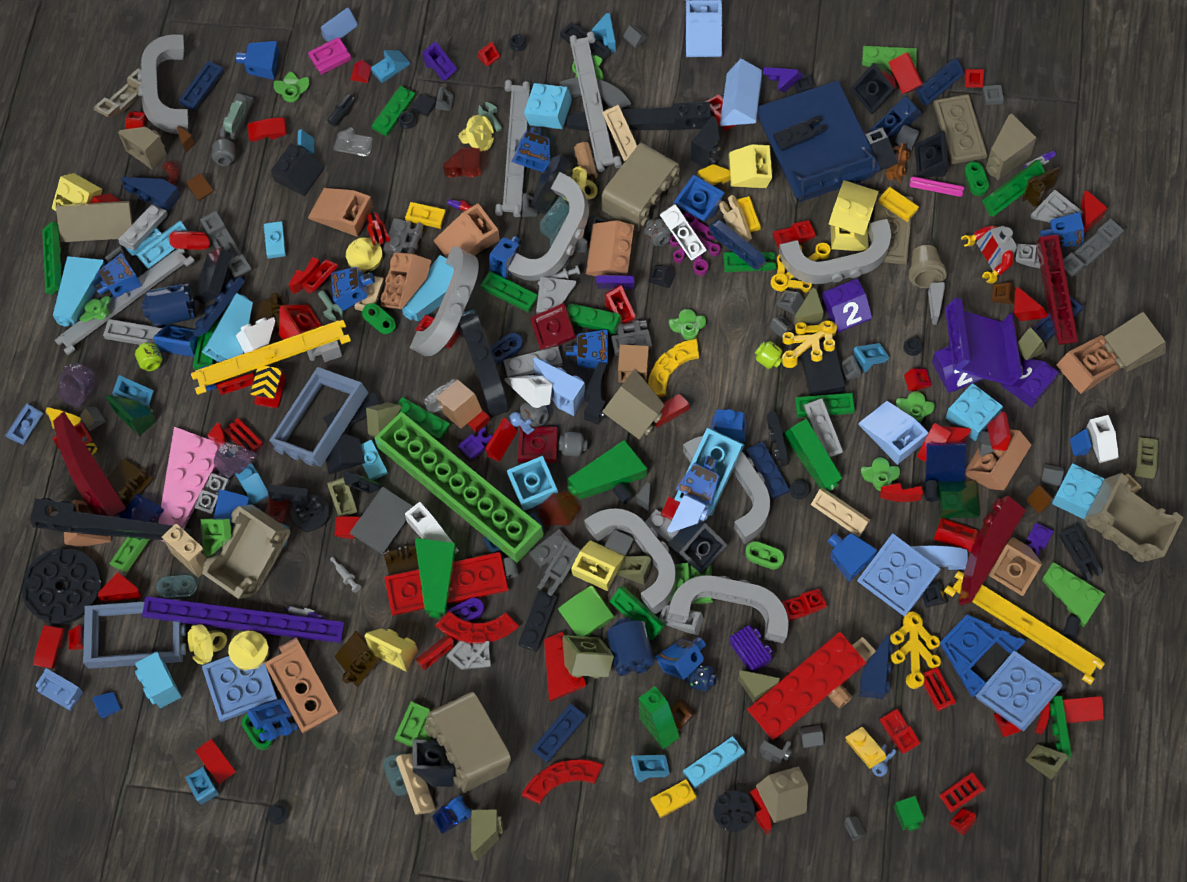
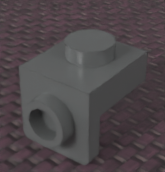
M763 741L759 753L767 761H775L781 765L783 760L787 761L793 750L790 749V741H787L783 750Z

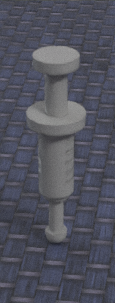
M576 265L575 269L566 271V269L563 268L562 272L556 273L548 278H566L568 280L569 275H572L574 273H578L579 275L580 271L578 266Z
M331 557V562L336 565V570L344 579L343 583L345 585L350 584L353 587L352 591L354 593L358 592L361 589V585L353 581L355 579L354 574H349L342 564H338L335 558Z

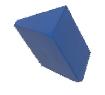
M1087 429L1070 439L1074 456L1088 455L1092 447Z
M114 692L92 698L102 719L121 710Z

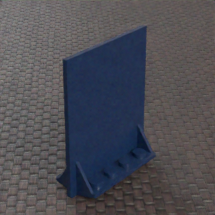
M838 80L758 106L757 117L792 192L799 202L841 189L843 180L856 184L872 178L875 172L880 171L881 167ZM820 116L822 121L818 125L811 127V129L813 130L817 126L825 125L826 131L787 150H780L773 137L774 133L808 121L812 117Z

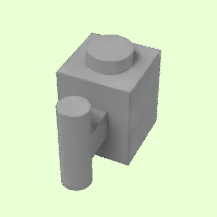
M337 340L307 351L311 361L316 360V356L321 354L324 362L342 357Z

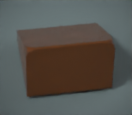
M177 126L183 148L187 153L195 145L192 134L181 126Z
M202 173L187 181L189 190L198 201L214 192Z
M1011 282L993 284L992 302L1014 304L1016 289Z
M1040 485L1027 498V502L1038 514L1047 509L1053 500Z
M684 700L677 701L670 709L675 725L679 730L696 715V712Z

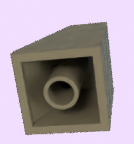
M1012 113L1008 116L991 149L986 166L988 173L997 180H1000L1030 158L1036 141V137Z
M1144 312L1104 336L1105 344L1103 345L1109 354L1113 353L1116 357L1114 361L1120 369L1124 368L1126 372L1166 353L1165 340Z
M634 369L602 412L636 438L640 439L643 434L647 436L654 427L651 423L653 421L657 423L663 414L660 411L665 405Z

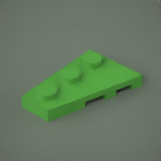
M863 46L862 65L870 67L872 63L884 64L892 72L888 62L908 52L916 68L917 48Z
M1054 562L1042 579L1054 595L1060 598L1067 606L1068 611L1081 620L1080 624L1083 628L1105 595Z

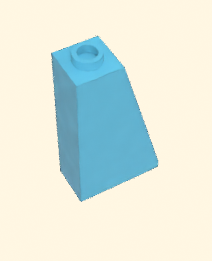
M440 255L429 268L427 279L402 308L403 315L406 318L419 322L425 315L430 314L441 305L454 272V268L445 264L447 260L445 257Z
M67 256L53 312V317L57 324L69 326L75 325L79 321L85 310L84 306L91 300L96 291L94 285L102 281L98 272L106 265L104 260Z
M236 293L202 353L218 362L242 355L243 350L235 335L241 331V327L249 324L253 302L249 301L246 296Z

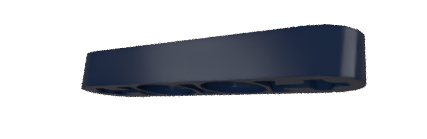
M716 220L709 225L711 234L753 269L758 270L766 264L764 256L722 221Z

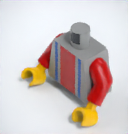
M986 226L974 232L972 236L964 235L961 237V240H969L964 246H973L975 240H978L977 245L993 272L987 271L983 273L982 278H989L986 283H995L997 275L1004 273L1013 264V255L1017 246L1011 237L1013 232L1008 227Z

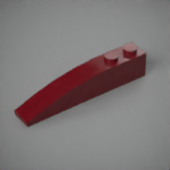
M1058 235L1039 237L1036 243L1045 296L1058 345L1077 343L1078 339Z
M62 412L53 420L56 437L70 476L83 501L88 505L92 514L118 517L126 510L124 504L66 413Z
M1009 496L1001 499L998 498L992 504V511L983 520L984 524L972 546L966 564L959 597L960 605L973 601L1026 511Z

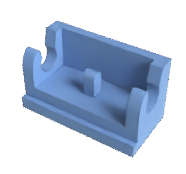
M47 668L36 684V687H38L37 691L69 711L73 709L83 694L78 686Z

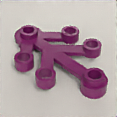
M685 212L683 216L686 220L692 221L689 225L695 234V229L705 234L706 239L697 235L703 246L709 250L711 256H718L720 254V246L708 241L715 239L714 236L708 235V233H711L709 227L698 222V218ZM671 235V238L669 240L670 245L672 247H678L680 245L679 242H672V240L676 238L674 235ZM682 247L673 253V260L676 263H681L684 260L686 252ZM700 254L694 259L693 271L696 275L702 276L708 271V263L702 259ZM676 255H681L682 257H681V258H676L675 256H676Z

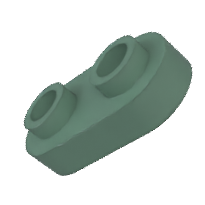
M236 100L235 103L231 104L230 113L223 122L226 132L234 134L237 131L246 110V103L244 101Z

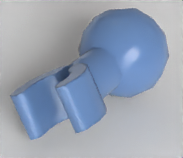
M519 412L510 414L509 422L514 427L521 426L526 434L534 431L530 427L531 420H523Z
M883 745L881 749H882V750L884 751V753L886 754V752H885L886 745ZM895 749L886 756L885 760L872 767L873 774L879 777L886 775L888 771L887 762L894 756Z

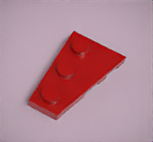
M563 632L544 639L549 702L586 687L583 676L574 677L565 667Z

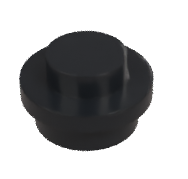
M515 34L509 40V46L514 51H522L527 45L525 37L521 34Z
M406 111L400 114L398 124L403 129H410L416 124V118L411 112Z
M909 338L904 342V352L910 356H916L922 351V343L917 338Z
M795 481L790 486V494L795 499H804L809 494V486L804 481Z
M274 804L267 811V818L274 825L284 823L288 817L287 809L281 804Z

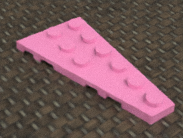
M174 427L158 524L172 526L178 524L181 528H185L195 509L194 507L201 489H205L210 474H214L226 451L225 445Z

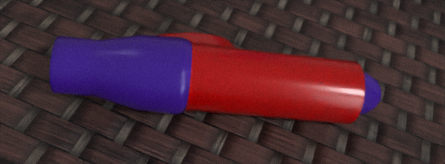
M449 199L447 205L462 211L473 207L461 200Z

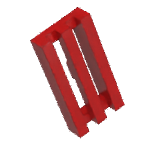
M238 418L235 419L234 423L229 424L230 427L223 430L248 457L263 446V443ZM237 426H239L257 445L255 446V445L237 428ZM233 430L251 448L250 451L231 433Z
M938 667L922 673L924 676L923 686L937 712L956 704V700ZM933 673H935L949 701L946 702L932 675ZM926 677L929 678V680H930V682H931V684H932V686H933L935 692L937 693V695H938V697H939V699H940V701H941V703H942L941 705H940L939 701L937 700V698H936V696H935V694H934V692H933V690H932L930 684L928 683Z

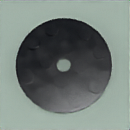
M53 549L40 555L28 567L24 575L22 597L27 608L38 619L51 624L71 623L85 616V606L96 604L99 598L98 592L102 587L101 574L94 561L82 551L77 549ZM60 582L67 583L65 590H58L57 585Z

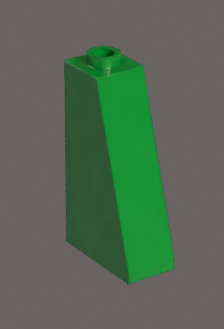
M807 419L794 425L782 434L820 489L823 487L824 489L828 488L830 491L839 486L838 481L842 477Z
M624 440L570 476L567 488L573 496L576 495L581 500L611 490L619 483L628 484L647 477V468Z
M416 538L415 544L425 612L429 614V617L441 618V616H445L447 613L456 545L453 542Z
M654 686L639 697V719L664 750L677 741L680 736L667 700L657 687Z

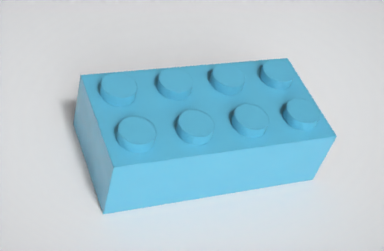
M707 428L688 471L694 463L703 466L707 456L718 460L713 471L721 474L713 504L708 508L711 510L709 514L711 516L745 444ZM678 490L675 500L681 502L683 496L687 494Z

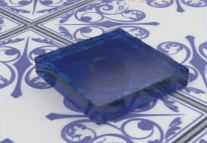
M926 443L925 481H965L966 443Z
M137 493L126 507V510L118 518L155 523L164 509Z

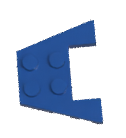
M966 615L940 642V646L969 694L974 697L986 682L976 675L971 668L996 642L1009 654H1012L1013 651L1017 652L1024 645L1025 640L1011 636L1006 631H1000L991 627L988 623Z

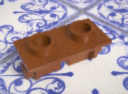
M901 143V147L894 146L893 148L898 164L886 170L885 175L888 180L897 178L898 182L901 183L903 176H905V166L910 155L904 143Z

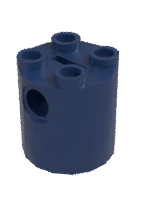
M189 283L147 290L142 302L144 316L152 321L155 327L195 319V303L193 299H190L191 289Z
M623 618L615 622L607 630L606 634L610 650L614 655L613 662L618 676H625L632 671H636L637 674L648 671L647 667L655 664L646 625L643 621Z

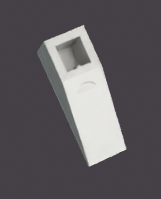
M676 204L660 213V216L691 261L706 251V248Z
M543 375L505 378V382L532 407L539 408L544 405H550L553 384Z
M421 502L405 513L408 524L422 539L452 542Z

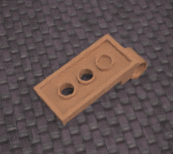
M294 638L279 646L282 654L264 664L304 734L336 716L338 712L298 639ZM300 683L307 685V690L303 694L296 692V686ZM311 700L315 701L317 704L316 709L307 711L305 709L306 703Z

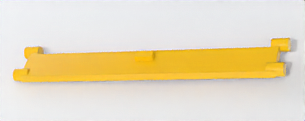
M344 320L336 321L196 370L191 373L193 380L198 379L199 387L195 388L196 393L199 395L207 392L205 386L339 339L342 344L350 342L349 334L344 335L342 328L346 327Z
M958 571L955 575L958 581L953 588L948 585L944 592L951 597L956 592L960 594L964 573ZM984 585L980 587L972 601L1085 673L1082 680L1090 685L1095 679L1091 675L1096 667L1101 670L1105 664L1098 657Z

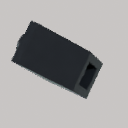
M883 128L865 134L881 167V171L898 164Z

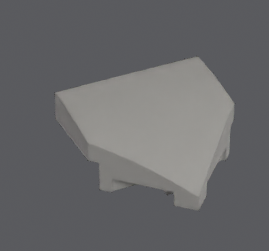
M459 641L446 656L461 670L491 666L489 641H486L484 644Z

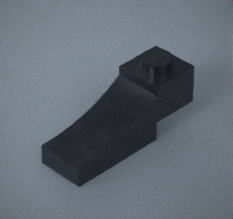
M562 155L551 158L547 172L541 174L531 205L542 214L549 213L550 207L557 195L551 187L559 172L570 177L574 164Z
M602 362L598 363L584 393L585 401L588 402L584 411V420L599 425L601 419L604 420L606 414L602 412L606 407V403L601 398V390L607 369L606 364Z

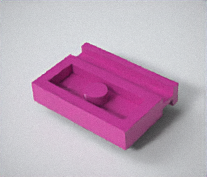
M339 37L308 52L309 58L316 69H318L320 75L352 60L351 55Z

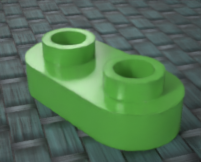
M751 542L746 547L745 555L750 562L769 569H778L783 564L784 555L779 549L760 542ZM756 551L759 554L757 556L752 555V552ZM775 558L777 562L773 563L770 559Z

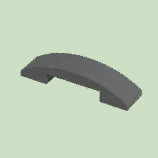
M215 211L200 219L215 248L224 247L225 250L233 252L228 269L235 279L251 271V267L231 238L218 213Z
M1109 219L1097 230L1093 237L1074 253L1071 252L1063 259L1065 272L1072 278L1100 257L1123 234L1124 230L1112 219Z

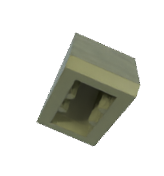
M815 288L811 289L796 313L794 325L799 322L809 324L822 321L823 309Z
M1031 327L1017 343L1018 351L1026 360L1043 354L1046 351L1043 341Z
M389 402L366 407L368 434L376 437L396 417L402 407Z
M344 477L327 482L338 517L356 513L357 509L350 488L344 483Z
M625 556L617 575L644 585L651 569V558L649 556Z
M739 670L738 680L754 703L779 683V678Z
M1037 744L1026 758V761L1052 780L1068 756Z

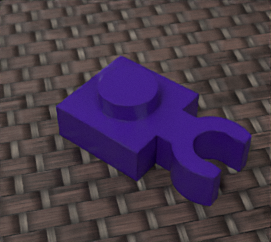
M485 428L478 432L477 437L471 434L458 445V449L470 461L485 450L483 444H488L492 438V435H489L487 438L483 437L486 433Z
M1035 523L1026 541L1031 543L1027 546L1038 557L1039 548L1045 549L1054 531Z

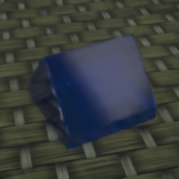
M441 806L432 816L441 834L458 825L446 806Z

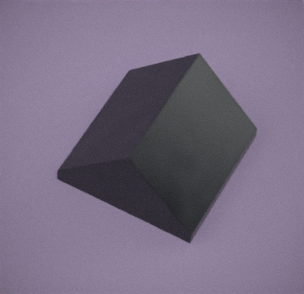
M941 131L914 145L918 177H945L948 157L945 131Z

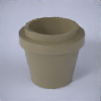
M921 245L913 250L911 268L908 272L909 281L920 288H929L931 283L943 282L947 275L946 267L942 264L937 249L932 245Z

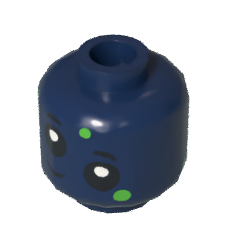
M700 664L686 677V682L689 683L692 689L707 692L712 686L716 685L717 674L714 673L713 667Z

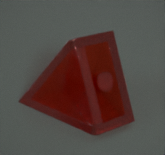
M570 492L553 493L537 507V511L545 526L571 525L577 512L580 510L579 505Z

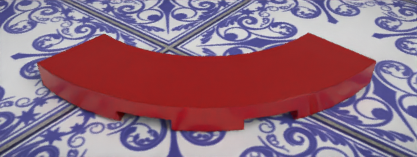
M449 611L435 625L447 636L472 644H484L486 641L490 643L500 640L513 633L519 627L506 612L497 619L477 624L462 620Z
M584 759L555 763L537 774L528 783L521 795L526 799L541 804L551 790L563 783L585 781L595 784L603 764Z

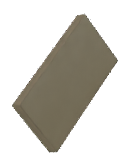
M969 94L934 100L933 105L940 129L945 131L947 152L951 164L987 158V152Z
M878 194L875 201L873 222L887 219L891 230L889 250L883 262L907 265L911 219L906 222L878 203V199L882 195ZM906 197L911 202L913 201V197Z
M130 201L56 206L61 242L119 239L133 225Z

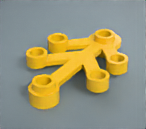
M819 243L816 246L815 253L808 257V259L816 262L819 259L828 258L831 250L830 246L827 243ZM778 255V271L771 279V287L780 292L788 287L800 288L805 293L811 291V283L791 280L794 276L789 272L785 274V267L779 261L781 258ZM807 284L809 287L805 288L803 285Z
M824 321L819 325L807 326L805 323L799 322L795 325V332L799 336H794L791 332L784 333V344H802L793 351L789 350L783 354V366L787 368L795 367L798 363L797 357L811 346V359L816 362L821 361L823 355L820 350L819 340L825 337L824 350L833 351L835 349V341L832 337L837 331L836 323ZM813 332H816V333L813 334V335H803V334H805V333H813Z
M916 612L907 613L903 619V626L890 636L891 642L898 645L904 641V635L909 632L910 639L891 655V660L895 664H899L905 660V655L910 651L911 673L907 675L906 683L912 689H917L924 683V676L920 673L919 653L927 661V665L930 668H936L941 664V659L937 655L932 656L918 640L919 634L926 641L929 649H935L940 645L938 637L931 636L922 626V618Z

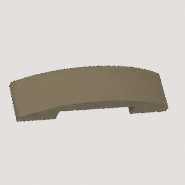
M141 69L135 70L127 77V84L110 99H102L94 106V110L106 117H113L129 108L140 97L138 96V85H141V81H138L137 73Z

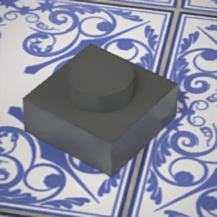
M1001 85L983 86L982 93L985 105L1003 104L1004 99Z

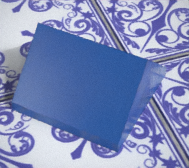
M693 175L673 204H676L700 220L706 221L715 216L724 192Z
M166 325L154 335V341L161 352L195 357L198 337L192 333L194 329Z

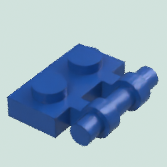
M284 699L251 708L247 712L255 729L263 728L265 731L259 734L261 741H271L276 739L277 736H286L291 734L292 731L297 730L295 722L291 724L288 722L292 713ZM278 723L280 727L274 728L273 724Z

